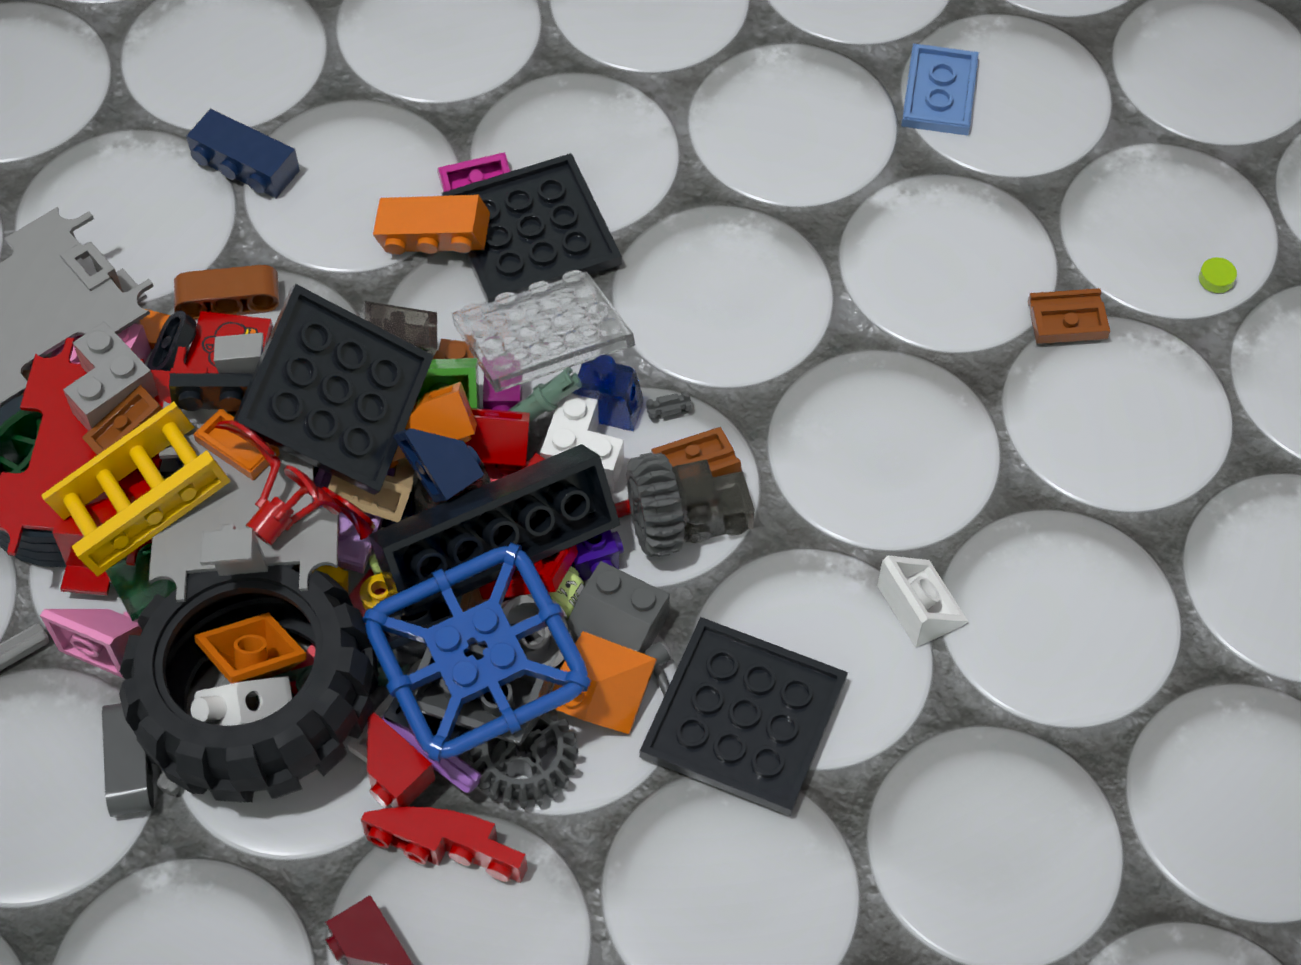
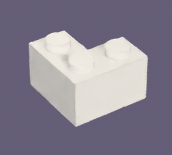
M571 393L557 404L558 407L554 412L540 451V456L547 459L583 444L600 455L610 491L614 493L624 464V439L596 433L599 424L598 400Z

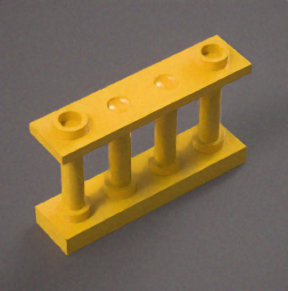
M174 401L41 495L44 501L63 520L72 516L84 538L71 547L77 557L97 577L231 482L225 471L207 450L197 456L184 436L195 427ZM171 445L185 466L164 480L151 458ZM138 468L151 490L131 504L118 482ZM105 492L117 514L97 527L85 505Z

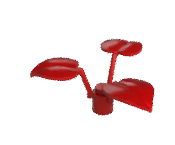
M227 420L220 421L215 425L214 428L234 433L253 445L262 453L271 467L261 497L255 503L259 510L245 525L247 528H253L255 535L269 546L273 545L284 530L288 531L293 524L321 505L335 515H339L341 512L344 513L355 526L360 540L369 537L368 534L375 530L374 522L360 508L327 487H317L305 473L291 465H287L283 471L301 488L286 503L276 496L271 502L268 501L282 463L276 456V453L261 437L241 423ZM305 494L313 497L314 501L291 516L294 513L292 507Z

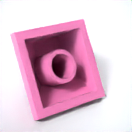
M44 609L40 615L60 652L123 678L119 671L129 635L140 636L142 633V629L138 624V616L130 612H124L122 615L110 609Z

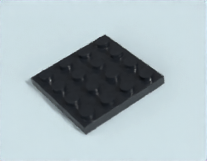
M572 153L441 193L442 196L479 195L490 211L484 250H471L465 253L489 307L622 265L620 251Z
M295 284L287 295L233 421L248 427L265 442L375 495L382 488L398 447V443L393 435L405 430L434 355Z
M700 617L641 746L639 757L791 816L847 680L848 672Z

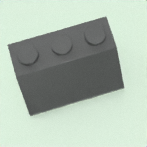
M471 644L469 650L465 652V656L473 655L476 660L482 659V651L487 647ZM426 648L418 670L435 663L428 648ZM523 675L500 687L512 710H515L548 694L553 684L532 676ZM442 677L412 690L422 713L443 719L451 695ZM488 692L463 704L456 724L473 730L502 715L491 693ZM540 716L520 725V731L513 734L508 731L496 738L521 745L539 721Z

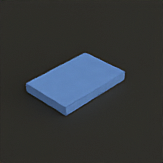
M913 43L901 127L968 136L979 52Z

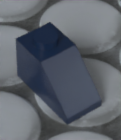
M412 428L399 431L393 435L433 502L448 500L484 476L479 467L481 460L471 446H467L464 441Z

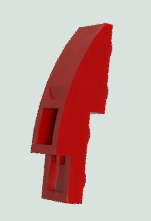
M396 807L364 812L360 819L368 841L384 849H388L389 846L404 851L403 854L408 859L418 864L425 865L428 861L439 866L443 856L448 852V856L457 863L465 866H470L471 863L486 868V872L497 880L508 882L509 879H512L519 883L522 882L528 869L526 854L496 842L497 832L495 823L472 815L430 807Z

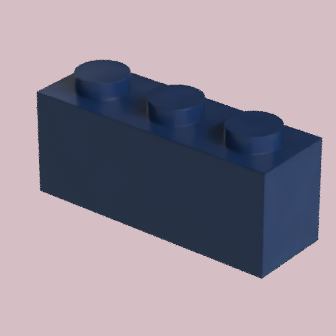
M211 108L186 135L191 157L202 166L208 165L220 171L228 179H236L249 185L255 192L265 193L275 199L300 171L295 148Z

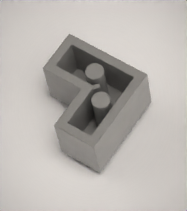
M105 321L73 342L81 367L87 373L64 388L63 391L73 415L88 431L139 385L153 398L158 395L151 370Z

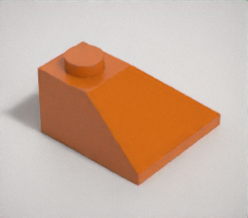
M269 612L195 635L196 644L231 684L267 679L288 672L306 660V652Z
M582 631L575 645L585 662L588 677L591 680L586 692H581L575 699L555 710L596 725L630 734L657 659ZM565 661L560 670L569 672L570 669ZM555 684L552 691L563 686Z

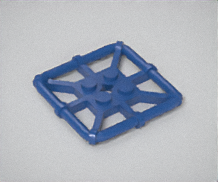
M510 543L509 546L494 548L445 572L439 569L432 573V578L382 600L372 609H367L363 617V622L366 623L367 637L389 681L386 687L390 696L397 698L417 743L428 754V759L440 762L442 758L447 759L458 756L508 731L511 734L520 731V725L572 701L581 692H586L591 682L585 662L562 620L564 613L560 605L554 604L532 560L522 551L521 545ZM503 563L490 599L463 612L451 586ZM517 567L540 612L518 624L510 626L501 605ZM438 592H441L452 615L451 618L428 629L388 617ZM548 627L570 671H563L528 660L518 640ZM383 631L425 643L435 663L409 675H404ZM471 644H484L487 647L482 651V659L476 660L473 655L465 656V652L469 650ZM523 675H528L563 687L512 710L500 686ZM442 677L451 695V699L438 732L433 736L412 690ZM490 692L502 716L450 740L463 704Z

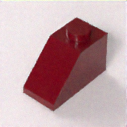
M371 895L326 921L331 936L326 938L325 942L337 962L345 958L348 965H413Z

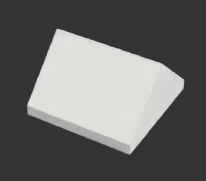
M889 555L882 560L877 587L915 648L952 632L969 622L930 560Z

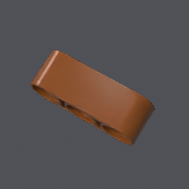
M268 265L190 271L181 273L174 279V312L183 311L193 319H199L201 311L246 315L271 312L279 306L278 272L275 268Z

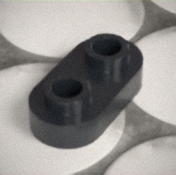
M177 311L166 320L147 364L149 369L170 371L173 368L178 347H186V350H188L189 345L196 337L195 319L183 311Z

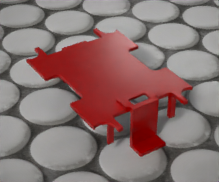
M66 338L63 350L54 357L43 358L35 353L20 408L24 411L40 412L43 414L27 470L22 473L1 472L0 530L7 532L10 536L7 554L12 556L17 554L23 528L53 531L52 534L66 563L60 587L61 592L108 596L115 566L113 565L97 577L77 557L71 547L84 538L72 516L63 520L41 496L97 456L82 438L88 430L73 415L63 391L64 388L87 373L81 367V364L71 363L70 358L75 340L74 338ZM178 347L174 366L170 371L151 370L158 392L154 399L162 408L163 401L171 403L169 390L170 373H208V367L201 370H193L184 364L186 347ZM158 453L151 460L160 471L162 459H160ZM138 468L118 482L131 504L151 490ZM105 492L85 505L97 527L117 514ZM152 538L127 555L126 565L135 566L139 550L143 546L152 543Z

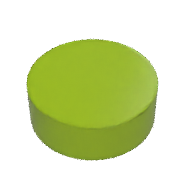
M1220 257L1206 260L1199 272L1200 284L1206 290L1213 293L1229 291L1237 277L1235 266L1227 259Z

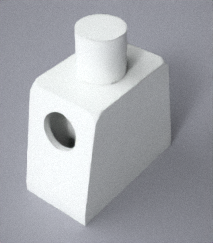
M289 676L237 682L196 691L195 699L191 704V715L200 721L224 726L242 725L260 720L278 711L292 699ZM258 695L260 700L259 708L249 710L246 706L245 698Z

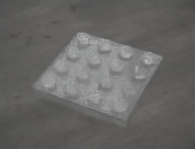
M569 271L562 276L561 280L551 283L545 281L535 282L529 286V290L517 294L512 292L502 293L495 298V301L468 304L461 310L451 313L454 326L473 357L478 358V365L495 393L564 370L566 367H573L635 346L633 332L587 271Z

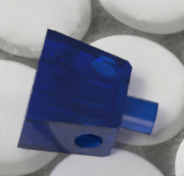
M600 355L596 358L585 357L578 373L582 387L576 389L572 394L598 400L599 424L634 432L644 403L636 370L630 366L615 363V360L608 355Z

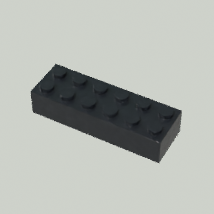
M580 444L368 535L391 597L432 578V573L439 569L445 572L494 548L509 546L510 543L521 545L522 551L528 555L533 563H536L621 524L600 455ZM503 563L451 586L455 597H459L497 580ZM438 592L399 611L409 619L445 603L441 592Z

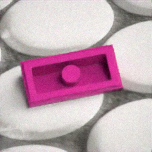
M503 152L438 167L437 172L443 192L510 172L506 153Z

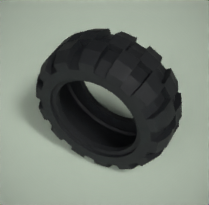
M300 564L268 566V571L224 576H219L218 571L187 574L186 602L177 603V589H175L166 598L157 593L142 611L138 619L142 633L140 636L129 635L119 672L125 680L122 681L119 696L125 720L136 735V740L152 764L158 765L168 780L192 794H204L208 789L216 801L247 803L253 802V795L256 791L267 790L271 799H277L302 790L300 779L315 770H318L324 777L345 758L347 751L343 745L344 740L347 736L357 739L361 736L368 717L374 708L369 694H373L378 685L377 656L367 637L365 623L363 622L360 610L352 605L348 592L328 574L315 570L309 576L308 591H300ZM269 612L286 632L303 637L315 645L314 662L306 682L286 705L273 714L251 723L232 726L209 724L187 714L189 688L196 672L208 658L196 644L195 635Z

